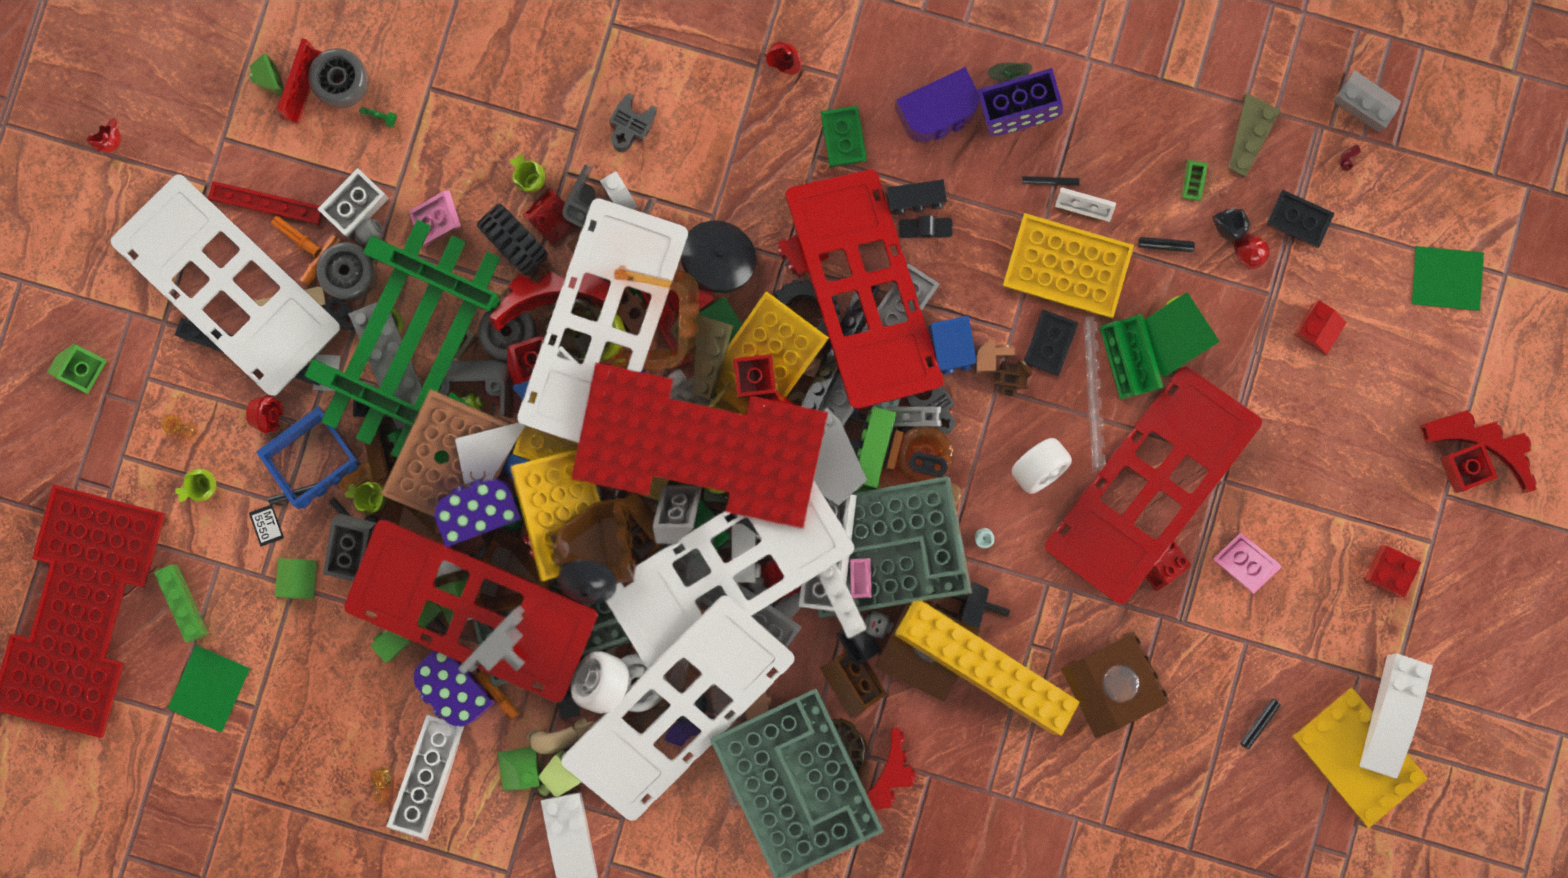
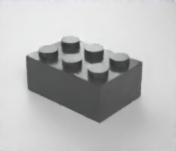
M340 513L332 519L323 574L353 582L376 522Z

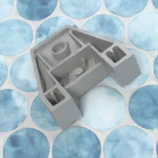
M826 408L824 411L828 412L814 481L824 498L838 506L862 486L867 479L841 421Z

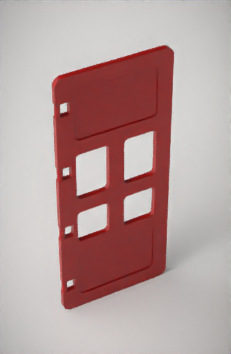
M870 169L788 188L785 198L850 406L854 409H861L940 388L943 385V377L937 364L932 342L917 301L918 298L900 247L887 201L883 194L878 173ZM874 191H878L879 201H875ZM882 241L890 268L868 273L864 269L858 246ZM891 246L896 247L898 255H892ZM843 250L851 277L828 282L825 278L819 255ZM895 282L907 322L885 327L881 323L871 287ZM856 291L868 331L844 336L832 296ZM913 301L916 311L910 312L907 302ZM926 357L931 358L933 367L928 368Z
M1188 367L1180 368L1099 472L1095 480L1062 520L1058 528L1046 541V551L1119 605L1127 603L1262 427L1261 417ZM1175 385L1179 389L1171 396L1168 394V391ZM1137 432H1140L1143 435L1137 443L1131 440ZM1151 432L1156 433L1174 446L1173 450L1157 469H1154L1135 455L1137 449ZM1186 456L1208 470V474L1193 493L1186 492L1169 479ZM1124 467H1128L1144 478L1147 483L1123 514H1118L1103 503L1100 498ZM1103 478L1107 482L1100 490L1096 485ZM1162 491L1181 505V509L1159 538L1153 539L1136 527L1134 523L1157 492ZM1067 525L1071 529L1064 537L1060 532Z
M381 520L376 524L344 604V609L348 614L464 663L475 651L459 642L467 619L472 618L496 629L507 618L475 603L483 580H491L524 595L521 607L525 610L521 615L523 619L515 626L523 637L512 647V651L525 663L517 671L504 659L500 660L490 671L481 664L477 668L553 702H560L564 699L598 617L597 611L594 608L576 602L451 547H446L444 544L390 521ZM442 561L469 571L470 576L461 597H457L434 586V581ZM427 600L451 609L454 612L445 636H441L418 625ZM367 609L377 613L375 619L365 615ZM423 633L433 637L431 643L421 639ZM534 681L545 685L543 691L532 687Z

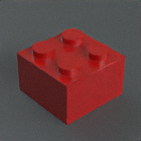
M1387 545L1380 546L1364 581L1396 597H1405L1421 562Z

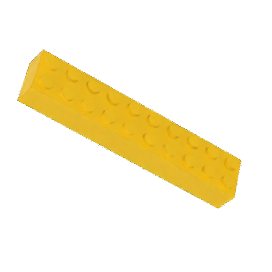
M922 601L912 602L895 633V636L1052 735L1062 736L1080 702Z

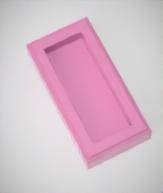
M870 558L850 559L852 598H871Z

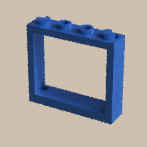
M319 406L256 451L291 504L297 509L309 506L314 498L324 495L329 487L339 484L344 476L354 473L358 466L362 464L338 429L326 425L350 460L299 498L297 497L271 458L322 421L326 412Z

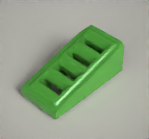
M1187 160L1182 198L1201 201L1208 163ZM1192 166L1201 168V170L1194 171L1192 170ZM1191 174L1200 175L1199 179L1190 178ZM1189 182L1199 183L1198 187L1189 185ZM1188 189L1197 190V194L1187 193Z

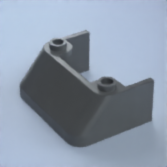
M591 164L584 165L563 208L564 218L581 228L584 227L589 208L596 197L595 189L586 183L594 167ZM649 198L642 213L650 215L658 199ZM591 220L588 231L594 232L597 224L596 221Z
M452 361L438 393L446 396L449 392V382L486 381V391L492 396H501L500 415L513 418V384L507 369V361Z

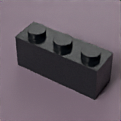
M944 179L887 187L886 189L890 213H894V215L905 214V211L909 210L922 212L924 208L932 207V210L942 209L943 205L947 203Z

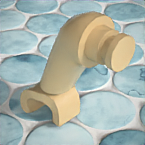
M583 717L575 723L574 730L572 726L554 733L532 730L527 735V741L531 744V748L534 751L544 755L552 754L575 744L577 738L579 740L595 722L590 721L587 723Z

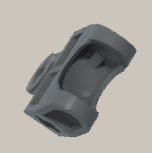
M630 93L617 105L609 120L610 125L616 128L611 140L614 149L618 152L628 151L635 138L644 142L656 116L657 107L653 105L642 114L634 113L631 110L634 95ZM622 138H624L625 142H621L619 144L618 139L621 140Z
M942 386L931 390V397L927 400H920L913 395L906 397L909 406H941L939 420L948 421V428L934 426V428L942 435L952 432L955 420L948 410L955 403ZM932 413L926 414V420H932Z

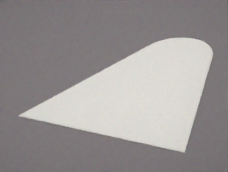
M518 422L456 438L461 470L464 472L462 473L464 484L466 485L474 481L470 477V472H472L473 478L480 479L484 475L483 471H485L486 475L483 481L492 479L526 425Z

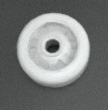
M1049 438L1026 452L1013 466L1012 475L1025 492L1033 494L1044 489L1060 477L1070 466L1072 459L1057 439Z
M602 651L589 653L579 662L571 681V693L574 701L580 707L595 713L610 712L619 705L626 693L629 681L627 666L621 659Z
M638 653L621 658L627 666L629 674L626 692L633 686L632 680L635 677L641 678L648 670ZM665 673L662 678L667 681V676ZM650 689L628 711H647L656 706L663 697L655 690Z

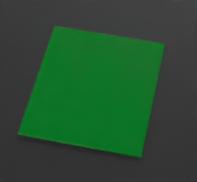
M1416 246L1411 304L1480 311L1484 252Z
M1188 292L1144 319L1158 370L1163 377L1220 342Z
M195 645L167 709L222 733L250 668Z

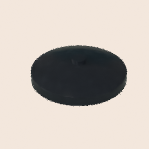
M717 220L702 222L693 227L688 232V237L680 257L682 267L687 276L702 289L714 293H729L740 289L748 282L756 266V252L749 237L735 225Z

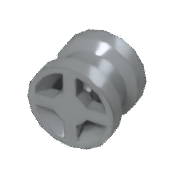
M763 577L757 579L756 582L746 584L747 589L756 596L768 589L763 584Z

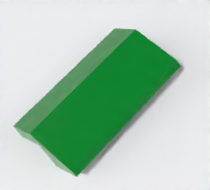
M1143 314L1099 326L1120 400L1163 388Z

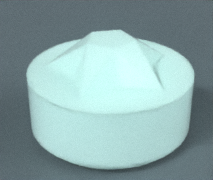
M988 528L979 529L974 536L975 542L980 548H989L995 540L992 531Z

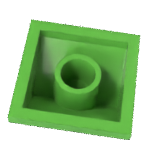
M278 558L275 597L314 599L317 561Z

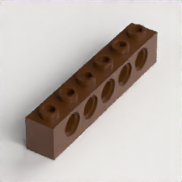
M580 234L567 243L573 254ZM598 277V278H600V279H602V280H604V281H606V282H607V280H608V279H605V278H602V277ZM625 287L623 293L629 296V300L625 304L619 303L616 312L633 335H638L647 310L644 311L640 306L643 302L637 294L633 296L629 291L632 287ZM636 308L640 311L638 319L630 318L629 312L631 309Z

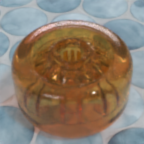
M918 426L902 436L896 464L906 479L911 482L941 478L918 473L910 468V457L920 451H926L930 455L943 458L948 465L945 475L949 472L954 460V450L951 441L941 430L931 426ZM916 460L915 464L921 466L922 461ZM935 465L934 469L940 471L941 466Z

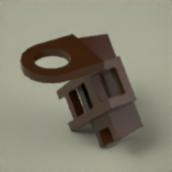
M1022 359L1017 364L1006 361L1004 370L996 369L994 385L1001 386L1000 394L1015 396L1016 388L1028 389L1027 380L1033 373Z

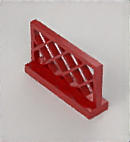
M304 38L301 39L277 108L280 118L297 124L300 122L311 91L308 78L310 66L313 60L322 53V51L316 50Z

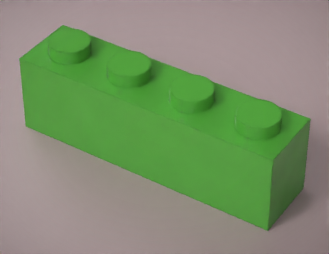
M873 407V410L868 412L866 422L869 423L867 430L864 429L861 441H864L862 449H858L857 459L867 479L862 486L873 489L878 487L896 412Z
M171 564L154 572L185 643L194 642L209 635L178 564Z
M427 600L418 625L426 629L443 613L440 605ZM386 631L384 634L380 632L373 638L374 643L370 647L385 663H388L412 641Z

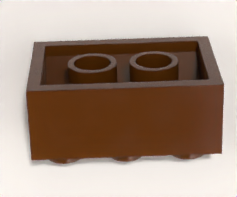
M393 418L383 419L371 445L365 443L373 482L387 480L397 460V457L391 455L394 444L389 442L386 436L388 432L397 429Z
M634 492L623 501L629 514V520L626 523L627 529L631 532L633 548L630 549L631 556L638 564H641L665 544L656 543L653 530L656 515L640 496Z
M847 651L820 667L850 718L867 709L887 694L868 662L865 661L855 666Z

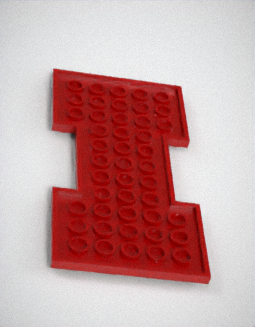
M595 363L571 479L649 495L652 478L655 476L729 492L726 509L728 513L804 528L828 412L750 396L747 415L670 399L674 379Z
M55 484L52 485L32 559L50 563L30 637L10 634L0 669V712L98 738L104 737L124 662L106 658L126 584L146 587L166 513Z

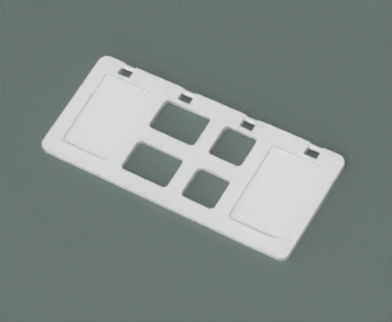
M175 175L111 238L112 246L270 396L279 394L340 332V324L182 175ZM219 232L226 234L240 248V251L223 268L215 265L202 252V249ZM132 249L139 255L135 260L128 255ZM191 261L210 278V281L193 298H189L172 281L173 277ZM250 261H254L280 286V290L262 307L255 303L233 281V278ZM173 289L181 295L176 300L169 294ZM220 291H224L250 315V320L232 337L223 331L203 311V308ZM215 328L222 334L218 340L211 334ZM257 368L264 374L260 380L253 374Z
M603 199L592 201L518 413V420L521 424L579 443L595 363H599L605 344L612 342L632 349L633 353L627 369L638 372L642 371L688 237V231L684 226ZM591 220L597 222L594 232L588 231ZM585 273L611 281L599 320L596 322L571 313ZM571 277L577 278L574 289L568 287ZM625 287H632L652 295L638 335H632L612 327ZM567 328L592 337L583 364H577L559 358L556 355L564 330ZM551 334L557 335L554 346L548 345ZM532 391L538 393L534 404L528 402Z
M813 481L803 529L747 517L760 535L761 542L730 562L724 563L712 545L711 538L746 517L737 515L736 519L728 523L724 517L731 513L724 511L684 536L676 544H671L637 565L633 583L626 587L622 583L617 584L615 594L606 602L648 669L703 615L695 600L714 587L721 586L728 597L752 616L852 554L854 544L815 481ZM683 544L686 550L676 555L673 549ZM693 549H698L709 565L711 573L693 585L686 587L672 564L675 560ZM772 555L784 574V579L751 600H747L736 584L734 575L764 556Z
M722 596L625 693L619 705L610 712L605 713L563 755L562 765L626 819L634 821L712 745L711 738L725 732L793 664L794 655L730 597ZM684 657L700 670L702 674L683 693H680L662 677L680 658ZM774 667L778 671L770 678L766 674ZM712 684H716L732 698V701L714 719H710L694 705V702ZM653 689L668 701L670 706L640 734L628 725L622 717L648 690ZM732 709L735 714L727 720L724 716ZM680 716H685L701 732L675 759L671 760L653 746V743ZM688 752H691L693 756L687 762L684 761L682 758ZM648 793L652 797L644 804L641 799Z

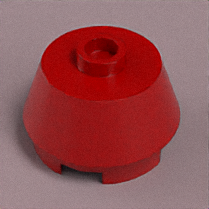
M266 395L249 402L246 409V420L250 426L263 433L275 432L280 427L278 421L280 415H283L281 401Z

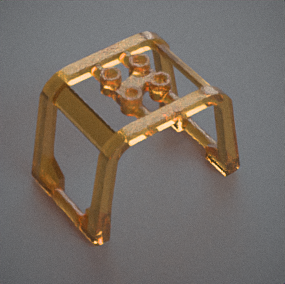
M620 265L614 272V279L674 290L679 295L678 348L649 350L642 370L675 367L681 363L686 354L690 353L696 344V335L698 333L697 317L699 313L697 282L689 273L676 270L674 279L680 280L678 282L629 270L625 265ZM624 350L621 353V359H615L612 362V366L627 369L633 350Z

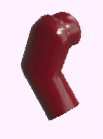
M1354 145L1341 154L1340 167L1342 170L1350 171L1353 168L1352 158L1361 153L1358 145Z

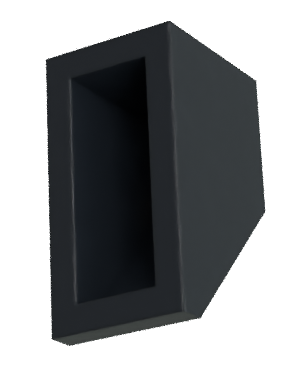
M844 629L836 633L855 666L864 663L882 651L874 637L865 631L851 638L847 637Z

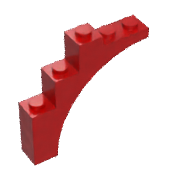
M549 271L540 279L539 283H536L526 276L519 274L508 286L510 295L506 296L503 302L489 316L492 327L499 331L509 321L526 311L539 306L557 303L565 278ZM585 273L576 297L588 299L593 305H598L602 309L611 284L595 275ZM571 277L568 285L569 288L574 289L577 278Z
M1469 410L1419 425L1425 443L1440 440H1456L1471 444L1483 442L1486 450L1497 456L1510 469L1523 493L1537 490L1536 479L1534 475H1531L1529 469L1530 461L1524 454L1531 451V441L1525 433L1503 439V430L1497 421L1475 428V419Z
M899 727L891 728V745L887 762L875 784L866 792L874 810L892 808V803H895L894 791H890V788L913 786V781H916L915 769H912L911 765L903 766V762H907L906 751H902L901 743H905L904 731H900Z

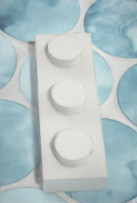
M1062 187L1055 203V207L1110 222L1116 206V202Z

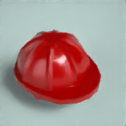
M781 41L774 43L766 55L768 66L778 69L781 73L794 75L801 69L802 63L798 51L793 44Z
M111 119L105 126H99V133L88 135L86 142L96 152L109 153L119 147L121 135L116 128L117 120Z
M1252 233L1246 234L1244 237L1237 239L1234 244L1238 260L1249 269L1259 268L1269 258L1270 249L1268 244L1257 235Z

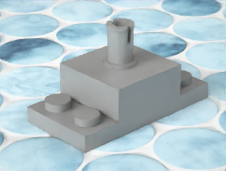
M519 605L458 669L465 674L468 670L472 672L482 664L490 671L500 660L504 659L517 671L525 662L512 651V647L523 637L515 626L523 619L521 615L525 610Z

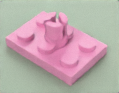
M449 190L437 194L409 211L413 226L417 219L432 226L423 246H427L461 227Z
M1242 533L1235 537L1213 558L1215 563L1253 594L1281 568L1276 560Z

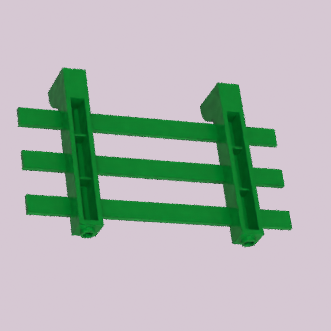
M418 219L403 250L373 236L370 237L363 252L365 255L394 269L345 373L323 362L312 359L305 374V377L336 391L321 421L336 429L350 398L370 407L356 439L371 445L385 414L404 422L405 425L391 453L392 456L397 458L429 390L439 391L477 308L479 307L492 313L501 302L499 299L500 295L487 289L501 258L486 251L473 281L462 278L452 272L466 241L452 235L438 266L417 256L432 226ZM408 275L429 285L378 389L359 379ZM443 291L462 299L463 302L415 404L412 405L395 397L394 394Z

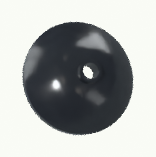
M578 559L566 563L561 567L557 579L558 585L565 595L583 604L603 603L615 594L617 587L615 575L609 568L599 562L587 559Z

